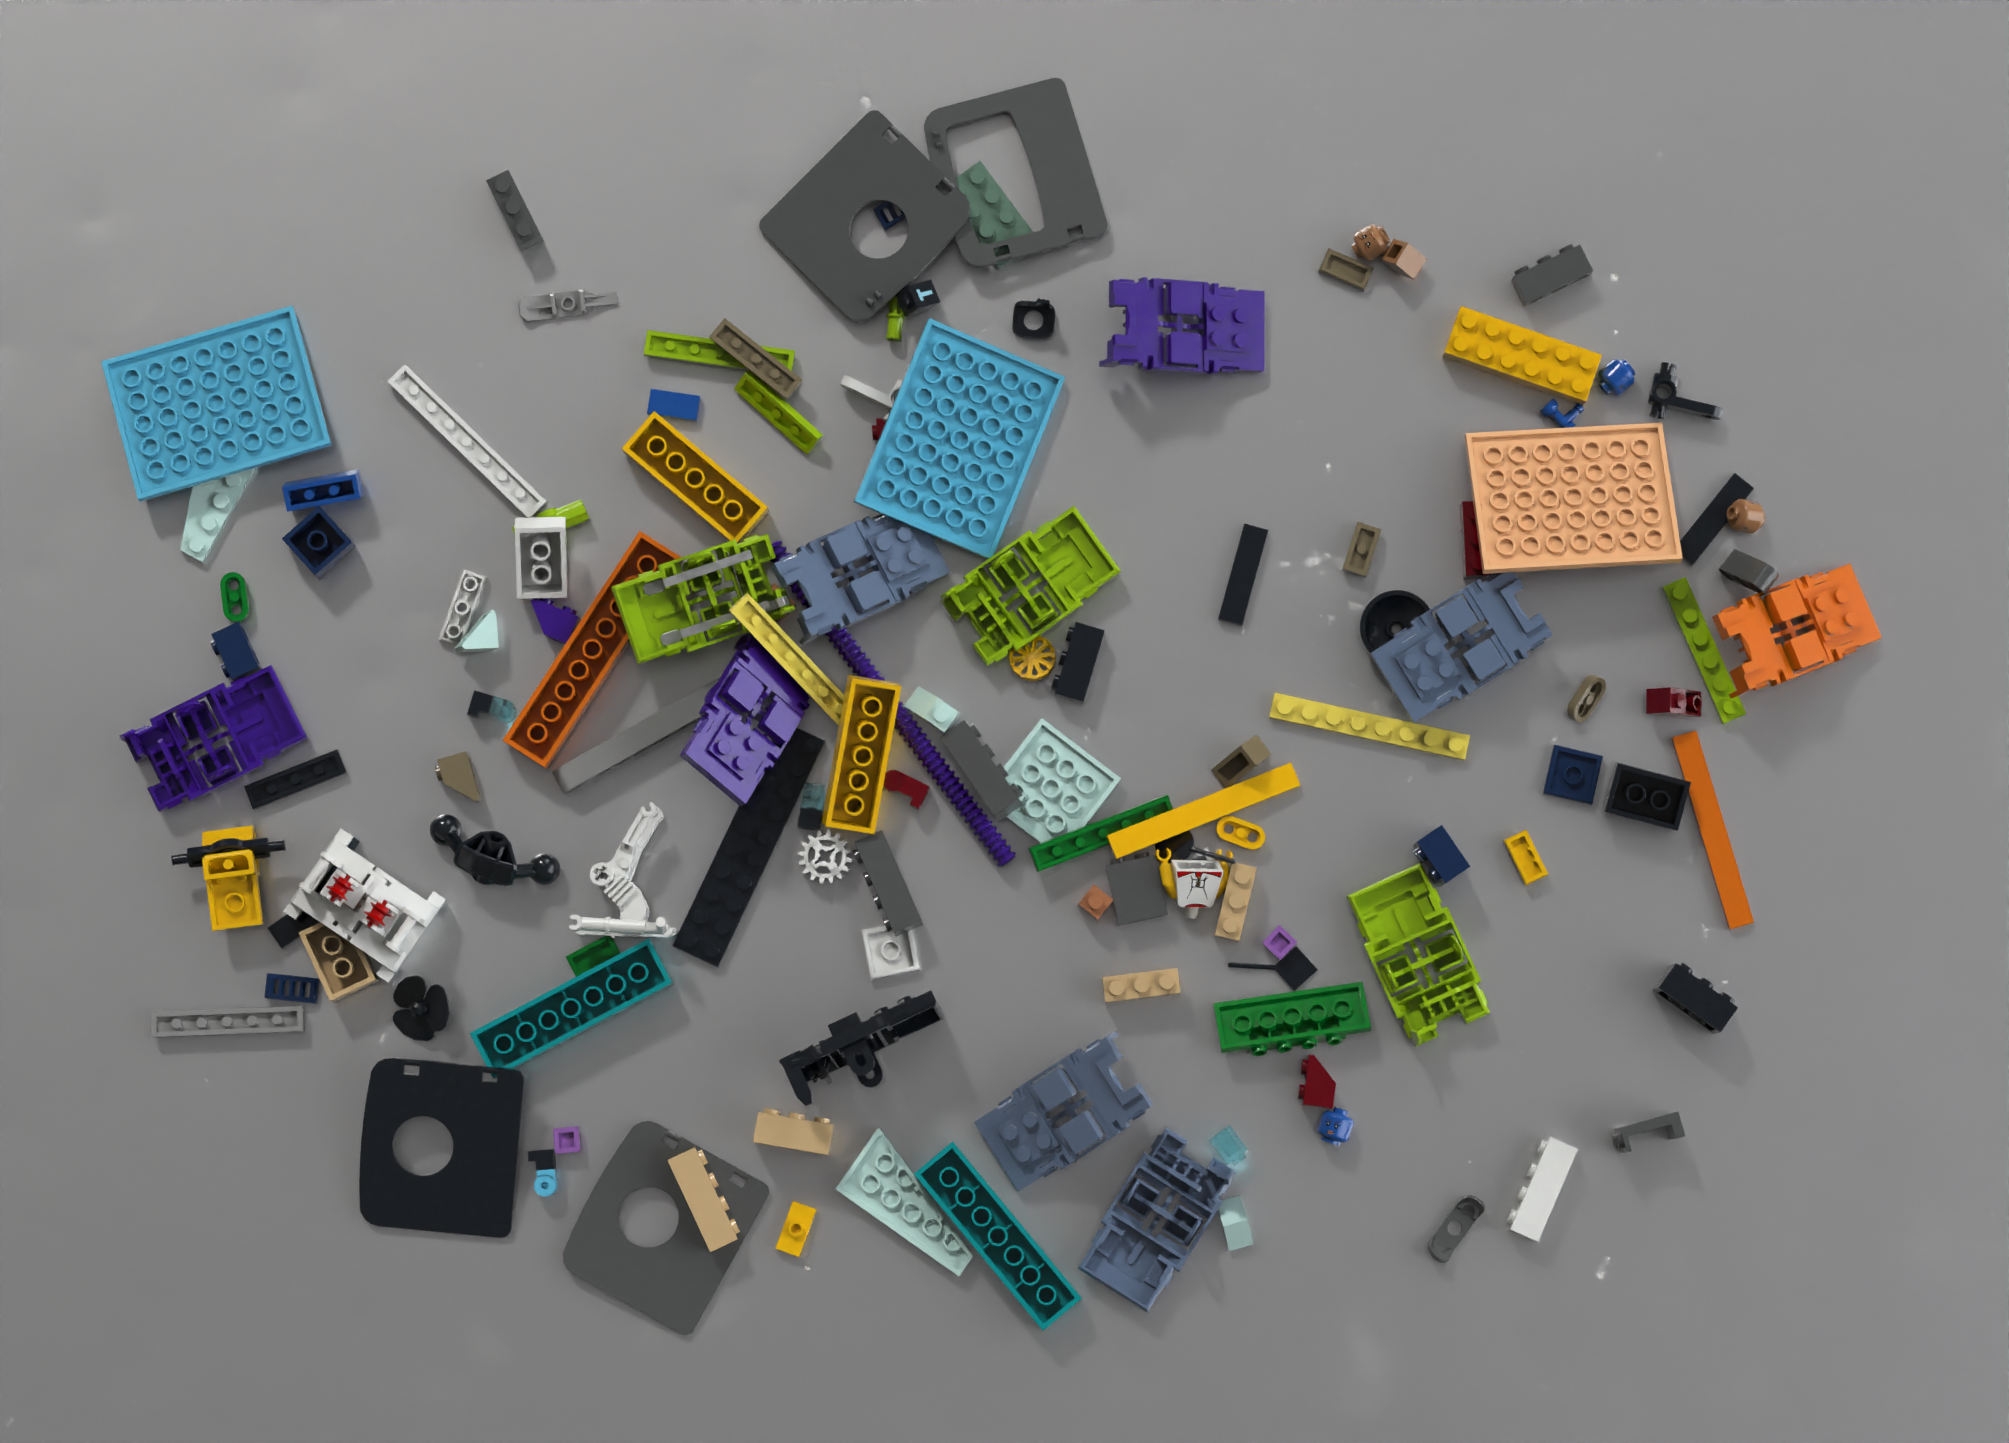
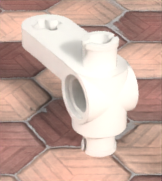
M844 375L840 385L848 391L888 409L883 418L886 421L903 380H897L889 395Z

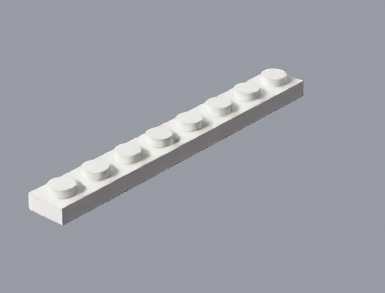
M404 364L387 381L527 518L533 517L547 503L537 491L407 365Z

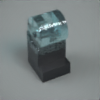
M474 690L467 712L468 716L478 719L481 712L496 717L502 723H510L516 718L517 710L512 702Z
M805 782L798 818V828L821 831L825 785Z

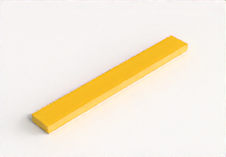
M1288 763L1109 834L1106 837L1116 860L1301 785L1292 763Z

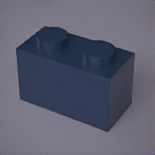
M236 622L211 634L214 641L210 642L216 656L220 654L224 663L221 664V668L226 678L231 677L235 681L243 676L247 677L262 670L244 627L240 622Z

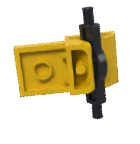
M251 825L202 832V846L187 848V853L171 855L173 866L186 863L189 864L190 868L203 866L212 931L264 925L258 876H260L258 859L270 857L271 852L286 851L285 840L269 842L268 838L256 839L255 827Z

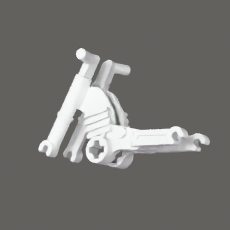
M653 802L649 803L651 807L650 812H647L645 807L640 808V812L619 845L613 859L608 863H597L590 870L591 881L604 890L603 892L618 906L620 919H611V917H580L573 914L570 916V919L573 921L577 920V924H571L569 928L576 931L578 935L611 936V938H616V936L670 938L678 935V929L669 927L662 917L657 918L656 923L647 921L649 917L648 904L641 890L632 882L641 853L657 825L664 819L663 811L657 808ZM604 874L608 875L606 880L602 879Z

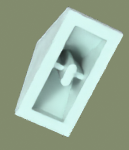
M490 610L484 613L454 650L457 653L484 652L499 648L496 612Z
M1236 1196L1221 1200L1223 1202L1218 1209L1228 1250L1231 1251L1253 1245L1241 1197Z

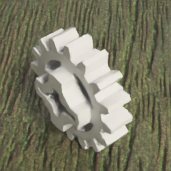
M818 830L816 838L809 834L810 842L801 843L805 851L798 852V855L804 857V860L799 861V865H806V868L803 870L804 875L810 872L812 874L810 880L814 881L818 877L820 884H823L825 879H828L833 884V877L835 876L841 880L842 875L840 872L842 870L849 872L848 867L845 865L846 863H852V859L847 857V854H850L852 850L844 848L848 841L845 839L840 842V834L837 833L832 837L830 830H827L826 835H822L821 831ZM827 840L835 844L830 847L822 846L819 841ZM813 847V849L815 850V857L809 863V851ZM822 851L825 853L832 852L829 856L831 860L829 863H826V861L819 862ZM842 852V861L838 867L835 863L836 855ZM820 867L828 868L831 873L823 874L815 870Z

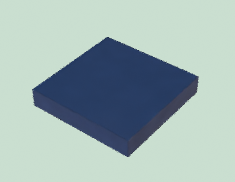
M1553 745L1543 794L1592 805L1603 756Z

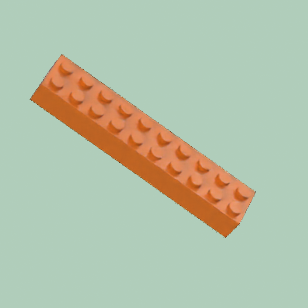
M638 532L504 737L503 741L507 745L548 770L630 644L611 586L638 578L639 574L651 570L656 572L658 571V565L681 558L679 555L643 532Z

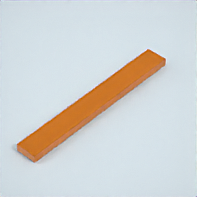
M1697 731L1672 737L1683 779L1691 782L1688 792L1728 928L1730 930L1754 923Z

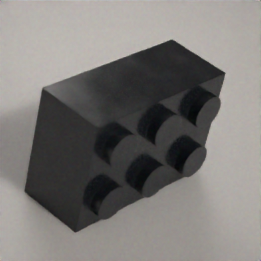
M1615 762L1603 811L1678 831L1691 782Z
M1675 963L1670 965L1653 988V991L1713 1034L1720 1033L1738 1009L1734 1005L1735 1000L1724 992L1722 994L1717 993L1713 990L1714 985L1703 977L1701 979L1696 978L1692 975L1694 970L1686 964Z

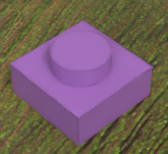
M1280 925L1262 942L1279 961L1297 943Z
M579 1126L553 1129L555 1154L581 1152Z

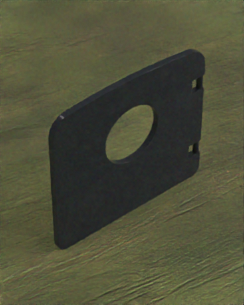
M387 1057L378 1061L370 1075L361 1137L359 1196L360 1212L364 1219L370 1224L382 1227L495 1238L508 1236L512 1228L524 1091L523 1073L512 1068H495L399 1057ZM405 1065L419 1066V1074L404 1073ZM483 1073L498 1074L497 1082L482 1081ZM426 1116L434 1118L444 1124L451 1134L453 1140L451 1159L445 1167L435 1173H413L406 1169L395 1155L393 1143L396 1131L405 1121L414 1117Z

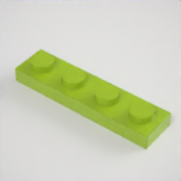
M748 370L744 373L734 390L804 453L809 454L823 434L751 371Z

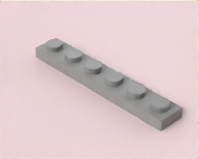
M303 1006L151 1012V1037L304 1032Z

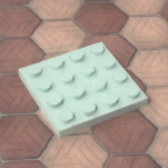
M1041 718L1004 766V769L1009 774L1005 779L1010 785L1015 783L1022 793L1019 799L1023 803L1021 807L1006 816V818L1036 841L1042 843L1086 826L1121 778Z

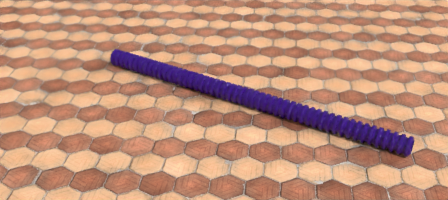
M781 540L771 544L776 558L769 562L776 563L779 559L791 554L786 552V547H782L783 543ZM798 582L788 586L792 587V593L797 594L796 598L801 599V605H805V609H808L810 605L807 599H803L802 596L804 594L801 588L797 587ZM833 627L831 631L824 634L825 637H829L828 641L830 643H834V649L839 650L838 654L843 655L842 659L844 662H848L847 666L849 668L852 667L853 674L856 673L859 677L885 681L884 677L879 676L880 672L875 671L876 666L870 664V658L866 659V653L860 651L862 649L861 646L857 647V641L851 639L852 634L847 633V628L837 631L836 627ZM898 702L894 729L900 731L898 734L900 736L903 735V741L909 743V749L912 748L914 750L912 753L918 755V761H922V766L927 767V773L932 774L931 778L933 780L936 779V785L942 787L941 791H945V797L951 799V805L954 804L956 806L955 810L960 811V817L965 818L964 822L969 823V829L975 831L973 834L975 836L978 835V841L983 842L984 849L987 848L989 850L987 853L993 855V861L996 860L998 862V867H1003L1015 858L1016 853L1011 852V846L1005 844L1007 841L1005 839L1002 840V834L996 832V826L993 827L991 825L993 822L987 820V814L984 815L982 813L983 809L978 808L979 804L977 801H973L974 797L972 795L969 796V790L963 788L965 786L963 783L960 784V778L954 776V770L951 771L949 769L950 765L945 764V758H941V753L936 752V746L931 745L932 741L930 739L927 740V734L921 732L922 728L917 726L918 722L912 720V714L909 715L907 713L908 709L903 708V702Z

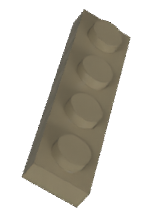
M726 318L722 320L709 336L714 343L786 400L801 384L802 379Z

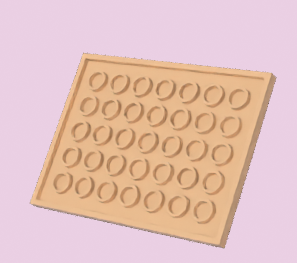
M1662 423L1465 434L1464 438L1483 574L1681 563L1683 558Z

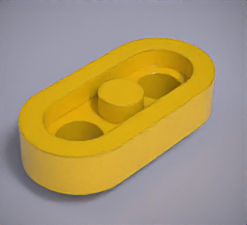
M1225 816L1217 823L1216 832L1223 841L1248 850L1260 848L1265 841V833L1258 825L1233 816ZM1231 825L1233 832L1231 834L1225 833L1224 826ZM1254 833L1257 836V840L1250 842L1247 838L1248 834Z

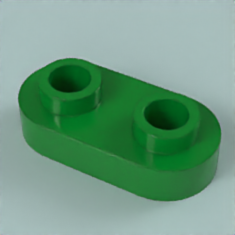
M230 572L224 575L220 582L223 612L230 621L235 623L242 622L248 617L250 612L247 585L245 579L240 574ZM232 582H238L236 590L230 589ZM236 606L241 607V613L238 615L233 613V609Z

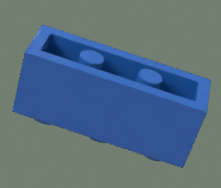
M359 469L285 482L282 486L287 512L359 499L364 494Z

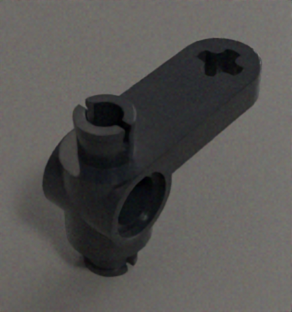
M1661 362L1660 373H1654L1649 390L1648 404L1652 405L1649 416L1655 418L1659 411L1657 419H1665L1666 409L1712 420L1721 419L1723 409L1718 406L1676 397L1678 378L1674 374L1677 365L1671 363L1668 370L1669 363ZM1657 388H1665L1669 393L1668 398L1662 399L1658 397L1656 393Z

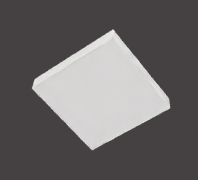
M886 926L861 930L871 980L920 970L912 930L899 936H895L893 931L888 932Z

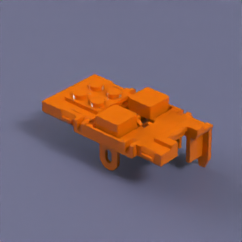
M1851 564L1824 574L1820 572L1810 577L1804 575L1770 588L1766 593L1768 595L1764 596L1763 601L1761 598L1763 592H1760L1746 599L1736 602L1737 607H1728L1712 617L1722 641L1734 636V641L1739 639L1742 648L1738 649L1739 653L1745 651L1748 658L1743 661L1744 664L1729 672L1737 691L1728 695L1730 698L1737 697L1750 690L1755 691L1768 686L1767 683L1769 682L1771 687L1835 663L1843 659V656L1855 652L1856 648L1882 638ZM1802 615L1805 622L1793 626L1790 620ZM1773 623L1779 626L1780 632L1771 634L1770 628L1774 627ZM1807 626L1808 633L1800 636L1796 635V630ZM1783 636L1784 646L1782 647L1781 643L1776 645L1774 639ZM1822 661V664L1816 665L1814 667H1811L1796 674L1793 673V671H1799L1801 669L1812 666Z

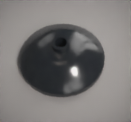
M1392 590L1376 596L1366 606L1360 620V636L1365 648L1369 653L1394 638L1393 635L1395 634L1391 630L1392 626L1397 625L1400 627V630L1409 629L1412 627L1409 622L1430 610V608L1420 597L1407 591Z

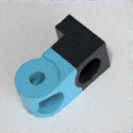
M555 1149L528 1151V1162H536L537 1178L534 1182L535 1192L544 1197L552 1195L557 1189Z

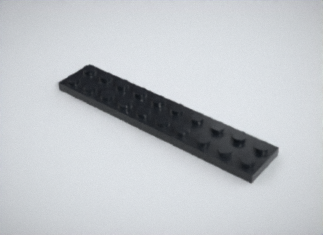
M796 728L778 760L773 761L775 764L773 768L764 770L763 777L747 803L738 807L672 945L673 947L719 967L825 744V740Z

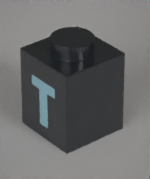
M932 280L909 285L896 296L899 307L902 309L905 317L927 312L940 303Z

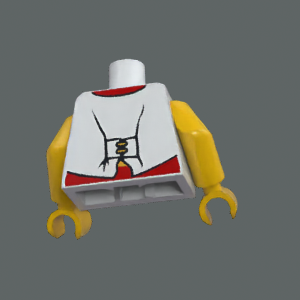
M1166 848L1167 857L1162 859L1157 849L1155 857L1158 862H1161L1159 866L1161 881L1170 898L1175 899L1179 907H1185V917L1190 919L1198 918L1200 908L1212 907L1215 900L1226 890L1229 877L1227 862L1215 859L1216 861L1172 860L1171 864H1169L1168 860L1171 857V851ZM1217 850L1215 854L1221 855L1222 850ZM1230 850L1226 851V857L1228 858L1233 857Z

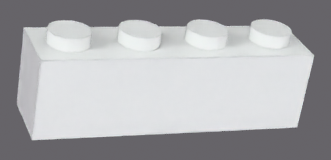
M1547 1137L1546 1141L1541 1140L1536 1152L1540 1155L1536 1164L1532 1163L1526 1175V1177L1530 1178L1526 1187L1522 1186L1516 1200L1520 1201L1516 1210H1511L1506 1223L1510 1224L1508 1230L1532 1241H1539L1578 1151L1577 1148L1552 1137Z

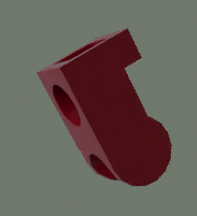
M890 770L885 774L883 785L888 792L900 793L912 799L910 806L919 810L930 786L897 770Z

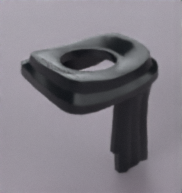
M1038 298L1037 301L1021 300L1015 304L1012 325L1014 334L1036 339L1048 338L1053 334L1055 309L1049 300ZM1030 311H1037L1043 317V324L1037 330L1028 329L1024 324V317Z

